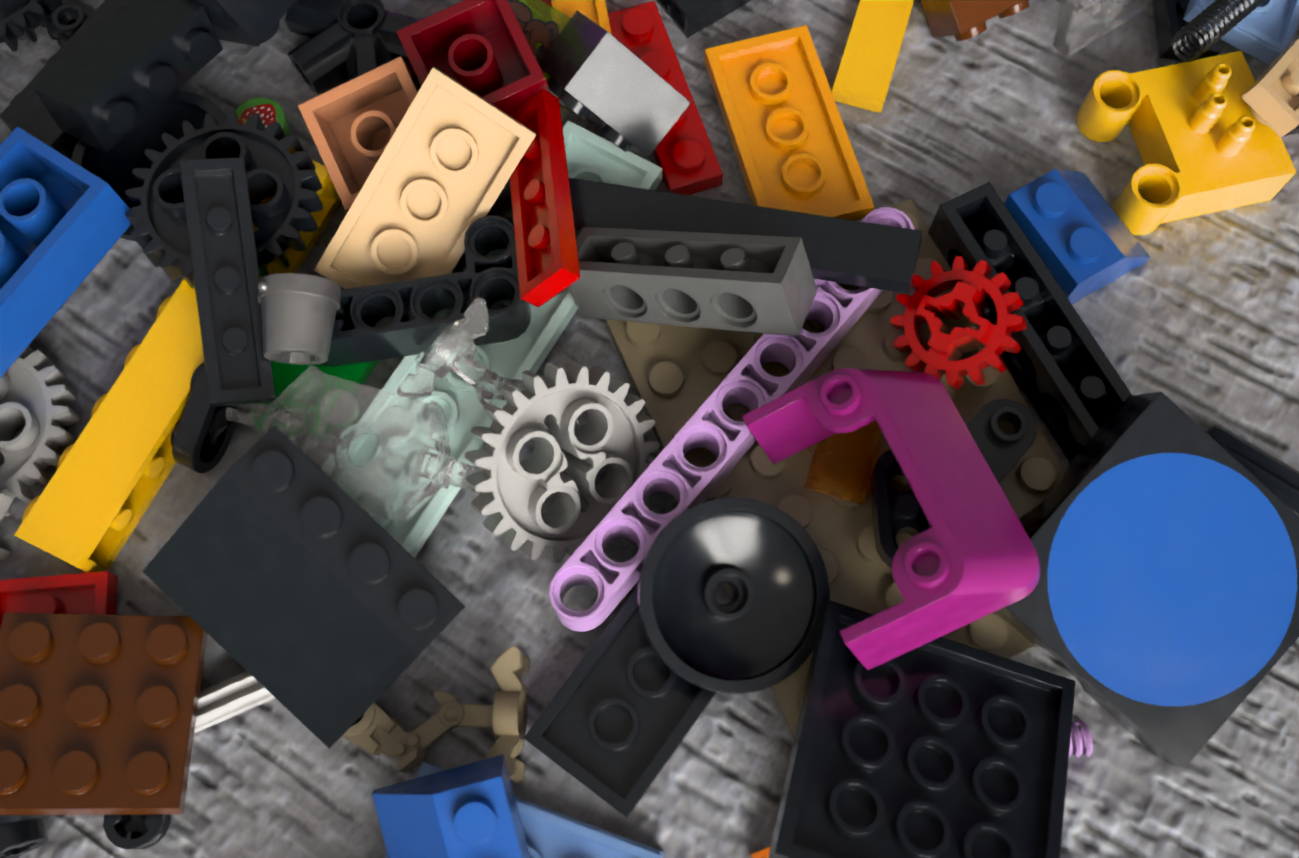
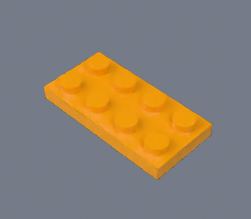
M807 25L705 49L704 63L752 205L853 221L865 217L874 210L875 206Z

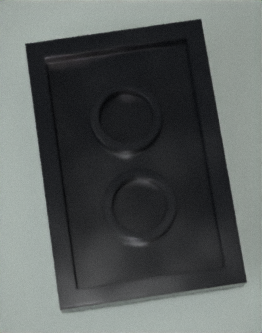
M637 586L524 736V739L628 819L717 692L701 688L686 681L673 672L659 658L647 639L641 623Z

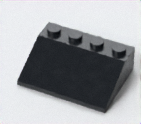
M275 425L221 477L142 571L329 749L466 607Z

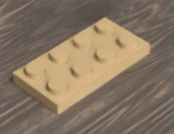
M433 67L314 271L329 280L335 281L344 289L451 274L465 251L464 239L469 226L477 219L487 216L536 136V133L436 67Z

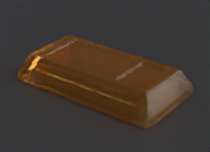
M877 421L852 432L836 433L818 442L804 488L863 505L871 472L874 468L883 436Z

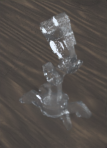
M476 298L465 310L464 319L456 320L452 325L446 327L425 352L422 351L415 358V362L418 364L416 373H409L397 389L399 396L416 398L429 396L434 391L436 377L443 378L451 370L475 388L477 398L483 406L486 403L494 405L497 399L505 400L501 390V386L504 384L519 392L524 390L522 380L501 377L497 373L488 370L472 357L477 351L472 339L486 335L489 329V314L483 298ZM547 415L545 417L544 423L548 433L551 435L552 432L550 429L548 419L549 415ZM578 419L575 421L574 433L579 432L583 428Z

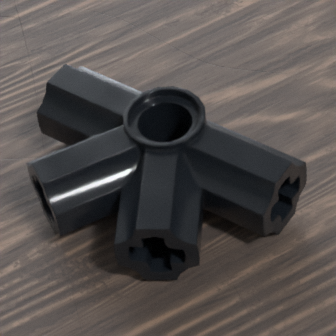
M301 0L289 8L285 22L290 32L309 37L310 39L287 54L305 83L314 93H319L346 74L348 81L400 56L413 69L396 31L418 22L420 19L386 10L381 0Z

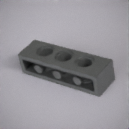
M583 227L577 236L576 244L580 278L568 286L584 318L799 336L817 293L802 237Z

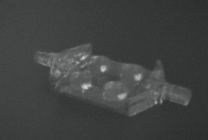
M310 365L272 403L267 405L261 403L233 405L237 409L250 413L230 407L226 409L227 420L259 428L262 437L275 425L359 506L371 515L405 524L441 488L448 489L449 485L476 492L479 495L482 493L473 490L465 484L466 477L464 476H470L480 471V468L459 462L455 457L451 456L444 409L438 402L431 400L430 404L328 375L317 367ZM373 434L378 443L375 456L367 463L353 464L348 453L351 442L359 435Z

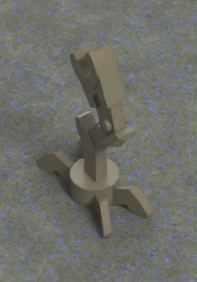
M515 646L510 647L497 658L490 670L501 689L496 691L493 705L462 704L458 698L450 693L437 690L434 692V697L441 707L440 710L413 731L406 732L400 723L376 700L363 713L361 721L352 725L342 736L373 755L379 756L382 753L400 760L397 771L408 773L424 761L426 750L453 728H493L496 742L485 758L489 759L504 754L510 779L521 783L525 780V763L518 760L517 757L524 747L528 709L527 687L521 677L529 673L530 658L527 655H522L521 651Z

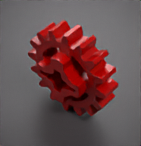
M962 256L955 257L952 270L945 271L937 260L931 262L933 277L926 281L914 274L912 284L917 289L912 296L898 294L896 300L906 308L905 314L890 318V323L896 329L905 332V334L893 341L894 347L900 352H911L904 362L905 365L914 372L925 367L924 373L933 375L939 380L943 374H946L947 383L953 389H960L964 375H969L978 386L985 384L983 370L989 366L1003 373L1006 367L1000 359L1001 354L1004 351L1019 353L1021 350L1020 345L1010 337L1011 333L1027 329V322L1022 316L1011 314V312L1019 309L1024 303L1018 292L1004 294L1011 285L1007 275L1002 272L990 279L992 268L987 261L982 259L975 265L972 271H969L968 264ZM954 288L953 291L935 298L943 291ZM987 294L993 299L996 307V325L985 319L983 313L987 305L985 300ZM965 315L977 330L968 326L965 329L955 326L951 331L939 317L948 320L951 318L960 320ZM921 321L925 322L931 331V336L927 343L930 346L929 351H927L922 342L920 333ZM979 347L983 348L977 354L960 360L962 354Z

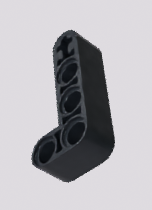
M485 216L473 222L466 231L464 239L467 267L465 272L341 290L340 309L336 310L328 361L321 365L330 367L505 342L521 336L530 325L531 307L530 303L520 299L514 226L507 219L500 216ZM497 249L505 250L498 256L485 257L491 251ZM497 301H512L506 308L500 310L490 309ZM453 308L452 312L446 317L440 319L432 318L439 310ZM394 317L387 325L379 328L374 327L381 319Z

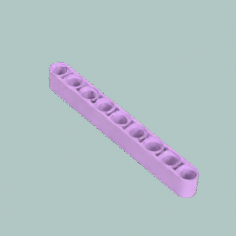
M891 207L874 209L861 221L914 230L911 219L904 212ZM814 279L817 293L805 320H814L820 323L826 331L810 333L802 328L799 336L764 333L556 572L550 583L549 596L557 618L565 627L573 631L585 632L595 629L604 622L639 580L644 558L661 530L683 511L705 502L756 442L744 421L730 419L723 410L729 405L741 404L752 411L804 385L883 290L859 286L860 289L852 291L840 287L836 282ZM771 361L779 362L785 365L790 373L782 377L772 376L765 372L762 365ZM699 447L711 451L717 460L710 466L696 467L690 464L684 456L691 449ZM665 492L672 495L677 500L678 505L670 513L656 514L650 511L644 503L652 494ZM617 538H628L639 548L636 556L626 562H614L604 554V550L608 543ZM581 584L594 588L598 593V597L594 605L588 610L577 612L564 606V596L573 586Z

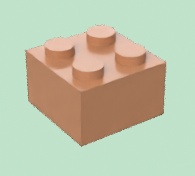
M401 56L298 105L346 211H349L421 88L415 71Z

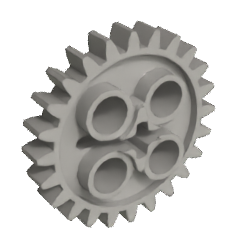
M29 346L0 378V452L5 459L4 464L0 466V493L12 498L18 497L28 504L34 499L30 487L35 482L47 486L51 480L46 470L50 465L57 466L61 456L57 453L59 447L70 446L77 440L64 430V427L80 421V416L67 407V405L77 399L76 394L64 385L68 377L54 366V362L41 351H34ZM25 425L22 433L17 438L12 439L15 431L20 426ZM12 503L5 514L6 517L11 515Z
M570 361L566 372L556 364L546 363L544 381L538 375L528 370L523 371L522 381L524 390L521 392L506 384L501 386L502 394L507 404L502 409L487 403L484 405L485 412L493 420L490 428L479 426L472 427L471 430L476 437L484 441L483 448L465 453L467 460L480 467V471L465 478V484L477 492H482L471 502V505L480 514L488 515L483 525L495 536L501 534L500 541L511 550L515 551L520 547V551L532 560H537L542 552L543 555L554 563H560L564 550L572 555L651 464L646 461V455L660 448L659 442L643 436L656 424L654 419L639 413L645 404L643 398L628 393L630 385L627 382L615 377L610 379V372L595 366L588 372L587 366L574 361ZM587 410L586 424L579 432L574 433L576 419L582 412ZM547 415H549L548 419L550 429L552 432L551 435L548 433L544 423L545 417ZM535 438V447L532 454L527 459L519 461L520 449L529 439ZM560 448H562V449H564L565 451L569 452V454L565 455L564 452H562ZM607 465L606 475L602 481L595 485L594 482L598 471ZM565 470V472L568 473L569 478L560 472ZM578 489L581 491V494L584 499V505L582 508L580 498L577 493L579 492ZM556 493L555 502L552 507L541 514L542 504L545 499L551 494Z

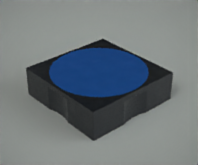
M1162 392L1128 396L1073 458L1063 478L1052 493L1042 503L1019 519L1037 552L1041 568L1040 579L1035 589L1028 596L997 612L1027 640L1059 659L1072 672L1083 690L1145 747L1182 768H1185L1299 638V516Z

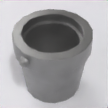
M279 273L267 275L259 279L257 299L258 303L261 304L264 357L271 361L293 365H316L327 362L336 310L340 309L341 286L335 281L309 274Z

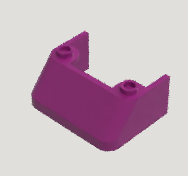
M839 368L742 416L747 428L773 465L836 433L852 432L877 421L932 527L906 540L894 555L892 574L904 601L839 631L846 646L867 670L873 669L1028 596L1037 586L1041 568L1035 547L944 385L933 375L923 372Z

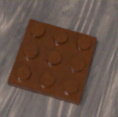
M4 613L0 629V815L183 814L208 633L190 616Z

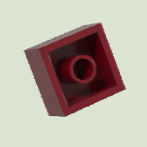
M463 0L396 31L421 86L431 69L436 67L509 116L541 88L550 92L546 78L508 0Z

